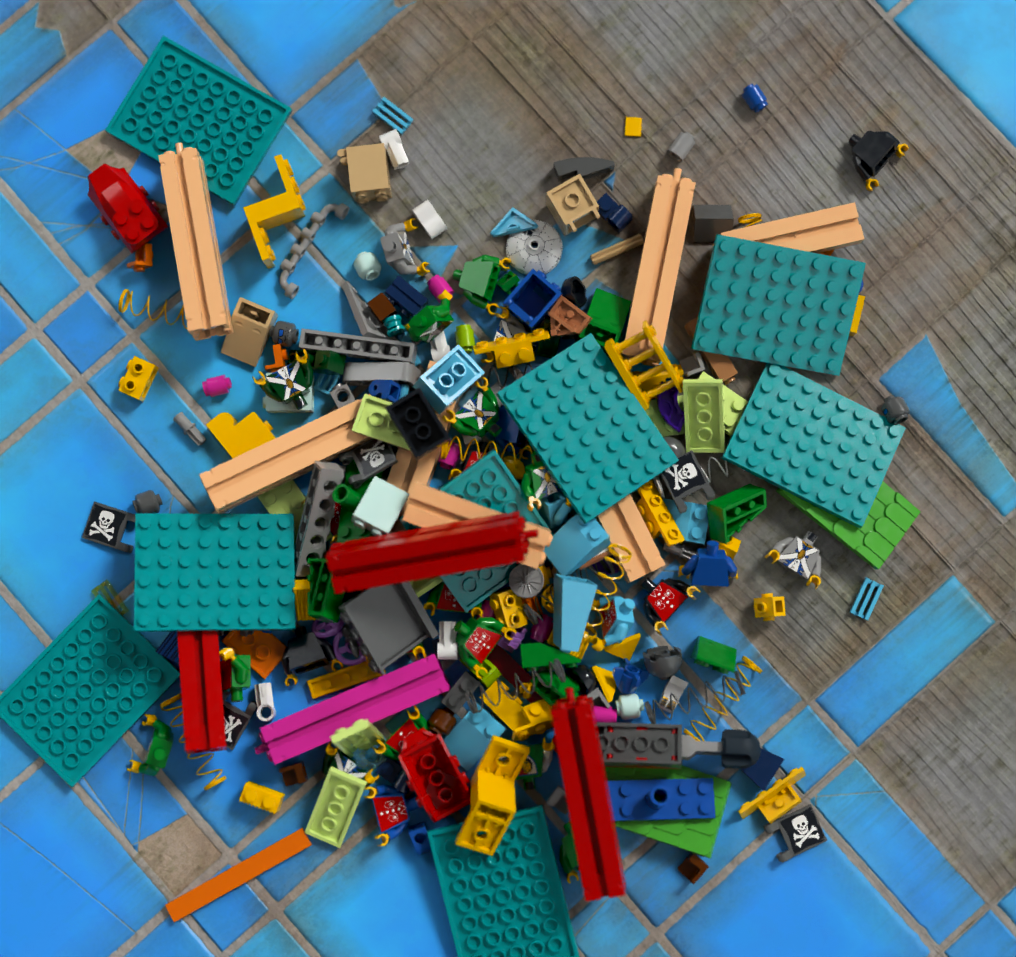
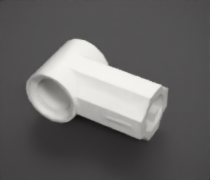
M397 129L379 136L381 143L385 145L386 152L394 169L406 167L409 161L402 147L403 144Z
M443 330L430 342L433 362L436 363L450 352V347L447 345Z
M439 621L438 660L458 659V643L455 640L456 631H454L456 621Z
M271 682L256 684L254 688L257 717L262 721H272L276 716V709L274 707ZM266 707L271 709L269 718L262 716V710Z

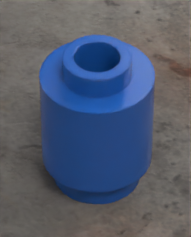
M750 84L743 89L742 97L755 113L768 105L766 102L767 98L758 84L755 86Z

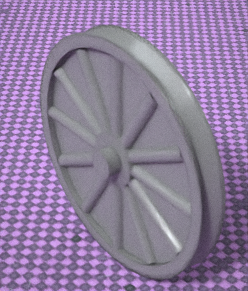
M519 564L513 568L509 575L511 590L521 598H532L539 594L543 588L544 576L539 568L535 569Z

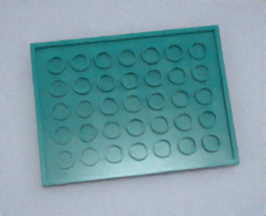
M162 36L105 131L159 162L158 155H162L166 151H174L176 154V143H183V149L187 147L196 148L204 161L209 191L235 206L293 110L169 38Z
M716 234L691 348L839 376L866 263Z
M592 333L496 394L584 524L679 461L639 401L629 391L621 375Z
M766 363L721 459L858 528H862L906 427L900 424L889 423L884 416L785 366Z
M135 513L134 632L295 630V593L293 592V587H295L294 514Z
M98 594L0 695V717L71 787H74L180 677V671L166 657L156 652L157 648L140 632H134V626L105 597Z
M543 805L515 812L493 856L456 845V837L464 823L428 830L427 834L458 957H580ZM479 831V832H477V834H478V835H483V834H486V832H485V831Z

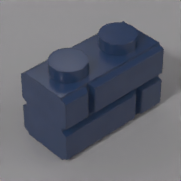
M397 276L384 292L393 306H399L401 308L400 312L408 319L410 316L417 315L429 303L425 296L400 276Z

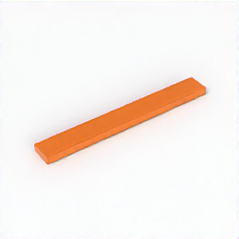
M300 828L167 903L165 906L173 922L178 921L311 846L312 843L308 835L304 833V828Z

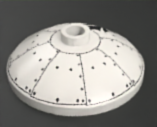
M533 220L538 225L536 229L509 235L506 243L507 257L511 260L510 264L524 275H527L532 269L535 271L540 270L547 274L558 265L563 251L562 240L559 233L550 224ZM535 242L538 244V247L532 248L531 244Z

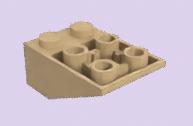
M240 297L231 317L234 334L225 336L221 353L256 367L268 341L270 328L275 325L278 314L271 309Z

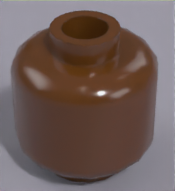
M447 707L435 709L428 719V729L434 734H440L441 737L442 735H449L456 724V719L453 716L455 713Z

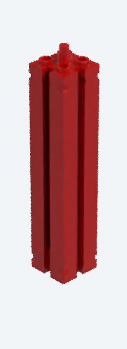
M515 511L510 514L503 513L350 540L344 543H333L326 555L329 571L332 574L331 580L334 592L338 594L344 591L350 592L512 564L513 562H524L526 554H529V539L539 537L538 529L525 531L524 516L520 517V512Z
M177 631L186 754L226 751L218 631Z
M573 687L565 688L566 698L558 699L556 703H553L551 716L585 902L599 900L607 896L609 898L625 896L626 879L593 698H588L587 695L574 697Z

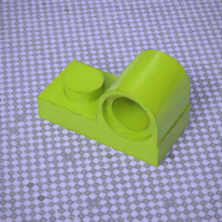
M460 658L459 661L476 676V671L474 669L471 670ZM487 658L482 665L478 663V666L484 667L488 674L483 669H480L478 675L482 679H479L477 676L476 678L486 688H489L502 674Z

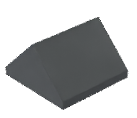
M693 205V243H714L716 234L733 230L734 218L731 205Z

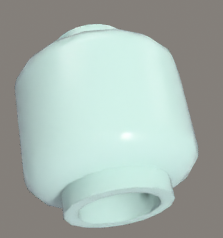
M361 252L354 261V268L361 279L371 281L379 276L381 264L374 253Z
M635 693L620 695L618 700L615 701L617 716H621L623 720L639 718L641 711H644L643 699H639Z

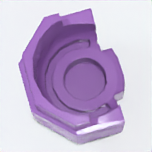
M526 628L515 629L516 633L513 631L507 632V635L512 637L513 640H507L504 633L501 632L503 636L497 645L512 653L514 649H518L525 638Z

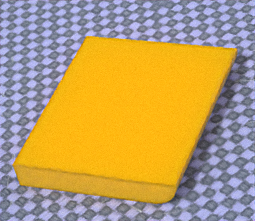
M626 117L625 136L641 137L642 118Z

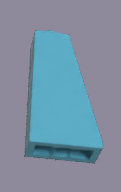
M561 574L554 575L553 643L564 653L579 651L598 586L589 579Z

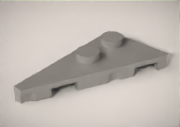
M346 281L342 287L361 335L364 337L393 340L392 337L382 332L380 329L382 323L375 317V314L366 302L360 303L355 296L358 292L350 282Z

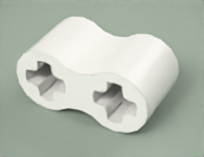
M428 199L412 210L431 239L447 230L445 223Z

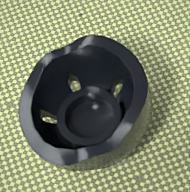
M576 276L567 278L561 287L562 296L577 307L584 306L587 302L585 286Z
M578 665V667H573L569 670L571 677L580 681V690L583 694L588 695L596 688L597 680L589 667Z

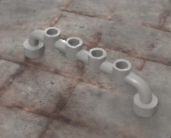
M344 203L340 205L329 204L320 213L315 211L310 218V221L313 222L310 229L305 227L302 230L300 237L303 240L300 245L295 243L290 250V253L293 254L291 259H284L280 265V269L283 270L280 275V285L285 290V296L294 299L300 287L293 282L288 284L287 278L294 272L297 262L304 256L307 246L314 240L316 232L324 224L328 213L334 211L335 216L343 220L349 212V206Z

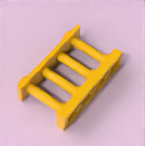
M645 320L642 326L644 331L621 343H615L611 338L605 341L604 348L629 391L634 394L643 409L647 410L649 409L650 398L674 386L677 387L679 393L683 392V377L680 373H676L657 340V332L652 324L649 325L647 320ZM646 338L649 339L653 346L652 348L629 360L627 358L624 359L621 354L623 353L622 350ZM655 354H658L662 361V364L638 376L637 374L634 375L631 371L632 366ZM667 370L671 380L649 391L642 390L641 382Z

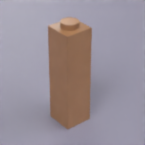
M698 317L685 325V329L692 341ZM699 351L715 379H723L725 385L736 380L734 377L738 372L727 355Z

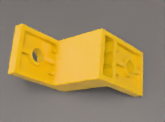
M281 154L274 156L286 192L243 207L261 259L268 269L275 267L273 261L276 260L273 249H271L270 245H267L270 240L265 231L305 217L303 211L306 210L301 195H297L300 190L294 176L291 177L294 175L288 159H283Z
M494 735L492 736L470 779L471 810L456 837V845L493 856L516 812L514 781L530 753L529 747ZM502 756H506L509 758L505 761L499 760V758ZM485 831L486 834L478 835L477 832Z

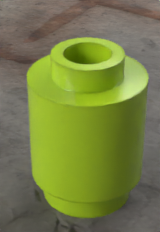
M471 325L457 326L455 331L456 346L459 344L467 354L472 353L475 338Z

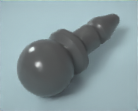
M345 624L341 630L342 635L345 637V642L349 643L353 655L358 658L359 648L357 641L350 635L349 631L351 629L348 624Z

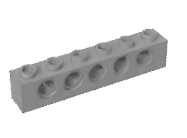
M303 328L301 329L299 348L302 350H331L346 357L383 362H408L414 365L418 349L415 343Z
M315 461L294 546L295 576L308 577L310 574L308 558L322 559V555L326 551V539L330 534V523L335 514V501L332 498V493L344 478L343 469L337 463Z

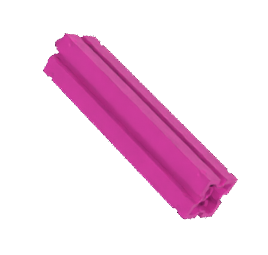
M434 653L261 727L259 736L263 744L255 747L254 750L257 755L266 751L270 762L273 761L276 765L332 741L330 736L334 735L335 731L341 728L347 729L353 726V723L357 720L367 719L370 723H374L450 690L451 686L440 660H438Z

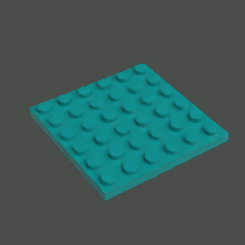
M494 449L438 489L502 513L510 514L511 512L519 511L520 517L524 516L526 522L530 521L549 528L533 504V511L528 510L527 505L529 501L526 500L520 485ZM404 514L398 518L406 530L422 528L403 521ZM513 562L512 564L442 575L440 577L467 613L508 583L509 575L513 568L522 563Z

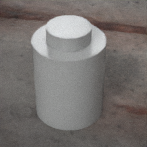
M680 132L667 150V153L676 161L683 162L695 145L694 136L689 132Z

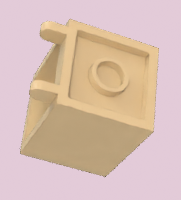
M384 143L346 147V149H339L337 151L338 156L341 158V164L348 165L350 190L354 202L365 204L369 200L382 202L392 198L388 158Z
M580 174L546 192V206L564 236L571 232H576L578 228L594 219L601 218L598 213L599 205Z

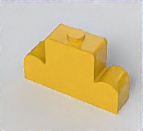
M226 412L218 414L206 424L232 458L276 438L271 432L274 429L267 420L263 422L255 412H251L238 424L236 419Z

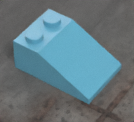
M458 344L420 376L413 387L415 389L420 387L429 404L440 415L485 372Z
M663 499L685 539L683 542L704 545L708 528L707 505L685 502L687 511L680 514L674 500Z
M576 514L553 535L550 546H546L543 552L561 575L568 576L611 544L610 536L595 518L584 524L580 516Z
M477 702V708L480 710L481 704ZM484 707L481 712L475 714L470 710L444 739V742L452 756L456 755L460 765L466 771H469L484 754L492 736L499 737L506 730V727Z

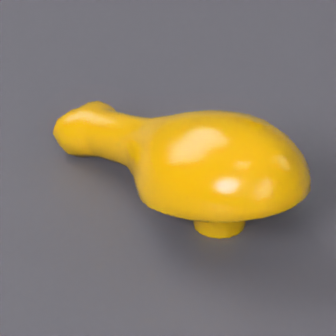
M513 456L503 457L502 461L513 477L517 480H522L525 473V466L522 461H519L518 468H515Z

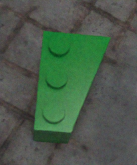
M748 484L707 502L710 538L727 544L730 541L729 538L735 532L739 533L747 521L751 522L767 508L766 489Z
M308 558V564L310 565V574L308 575V581L310 582L308 615L321 622L338 623L340 616L338 607L343 603L345 591L335 594L331 580L332 574L329 571L327 559Z

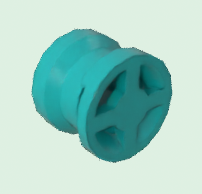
M393 315L383 320L384 326L388 329L387 335L389 337L398 336L405 332L406 329L401 323L402 318L400 315Z

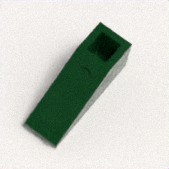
M290 350L287 365L297 361L296 351L299 357H303L305 355L303 350ZM306 350L307 359L311 364L313 373L343 375L346 356L331 350Z

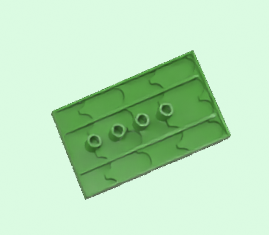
M882 481L863 527L858 528L779 487L776 492L874 569H880L894 547L904 536V533L907 532L921 512L901 494L895 492Z
M681 766V769L605 767L608 781L713 778L716 815L714 819L615 821L617 828L711 859L732 785L731 782L685 766ZM654 793V799L661 803V797Z

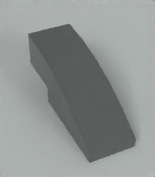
M577 157L556 161L553 168L558 181L578 174L582 176L583 180H587L613 171L615 164L614 161L601 158Z

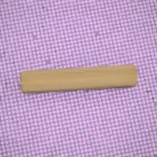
M641 234L635 235L592 254L590 259L594 265L642 245L644 243Z

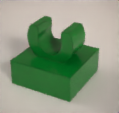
M509 271L496 284L501 290L510 295L512 293L511 287H517L520 280L516 274Z

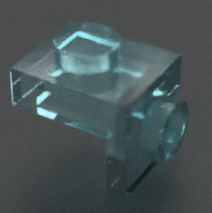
M372 747L367 751L358 748L353 752L356 758L355 763L360 769L375 770L386 761L385 756L377 754Z

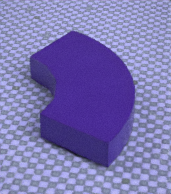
M672 387L657 395V405L666 424L679 433L685 422L684 412L678 404V389Z

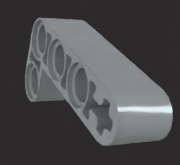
M347 362L344 366L342 383H347L350 386H370L374 380H392L398 384H406L409 386V391H414L416 389L413 385L421 376V371L414 364L408 362Z

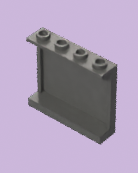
M409 581L364 589L338 607L341 612L340 618L350 627V635L360 644L359 650L365 657L367 656L370 661L368 665L374 673L386 674L383 669L427 637L434 639L439 635Z

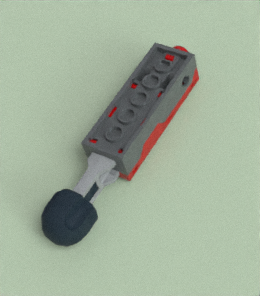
M597 722L605 767L681 769L682 760H690L695 755H721L722 766L725 769H745L756 764L760 758V742L755 735L745 730L725 729L722 732L721 742L696 741L690 735H682V725ZM554 735V737H553L554 749H553V750L558 754V749H557V744H556V738H555V735Z

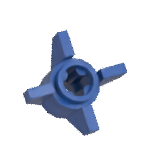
M628 658L623 659L622 667H614L612 672L618 690L624 695L635 693L636 689L650 674L644 668L639 670L638 667L630 665L631 663Z

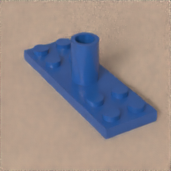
M713 778L608 781L615 821L716 818ZM654 793L661 797V803L654 799Z

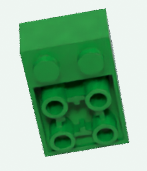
M596 288L587 311V315L592 320L582 333L578 335L577 341L592 333L603 351L607 352L604 348L605 341L612 338L615 343L618 342L632 301Z
M698 636L690 658L695 659V664L708 668L712 665V670L728 674L729 671H735L737 649Z
M540 642L520 644L522 668H527V671H532L531 667H534L537 671L539 666H546V669H549V661L554 665V659L556 658L559 659L561 664H565L566 668L578 667L577 663H581V659Z

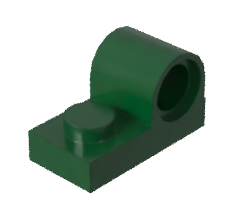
M546 316L543 329L548 330L550 338L540 340L536 355L552 358L557 353L561 336H551L550 316Z

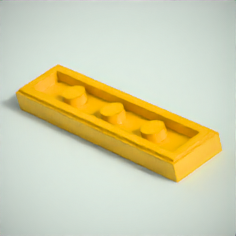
M364 661L358 665L349 666L336 672L307 680L312 699L383 675L377 672L374 673L368 663Z

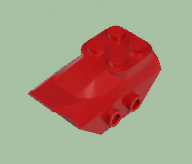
M105 163L88 175V197L102 214L100 218L106 226L110 224L113 228L111 231L113 236L117 240L121 239L131 253H134L168 227L158 213V210H160L154 200L151 202L146 196L149 193L143 186L139 187L124 168H115Z
M423 727L403 738V748L398 758L409 779L406 781L411 792L415 790L418 795L415 799L419 807L425 808L434 823L471 803L470 789L467 785L470 781L465 772L461 773L458 769V766H460L459 760L456 755L452 756L440 734L431 733Z

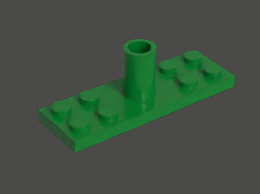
M355 460L346 467L344 484L338 485L332 493L333 500L341 505L337 543L374 536L371 531L365 528L360 529L351 521L355 510L374 476L364 481L359 488L354 489L349 484L348 478L360 474ZM382 472L375 476L382 479Z

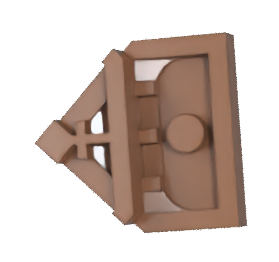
M562 295L550 312H548L552 337L581 334L592 320L590 316Z

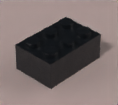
M420 387L385 408L416 461L450 441L448 433Z

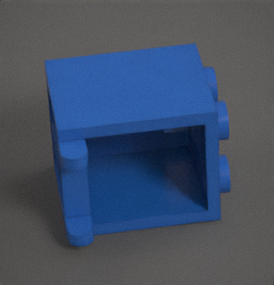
M534 269L527 274L503 302V307H506L509 313L514 315L529 333H533V330L540 326L546 316L549 315L548 312H550L562 295L560 292L561 288L554 282L551 284L546 280L547 276L540 270L535 271ZM537 285L551 297L548 302L544 301L533 291Z

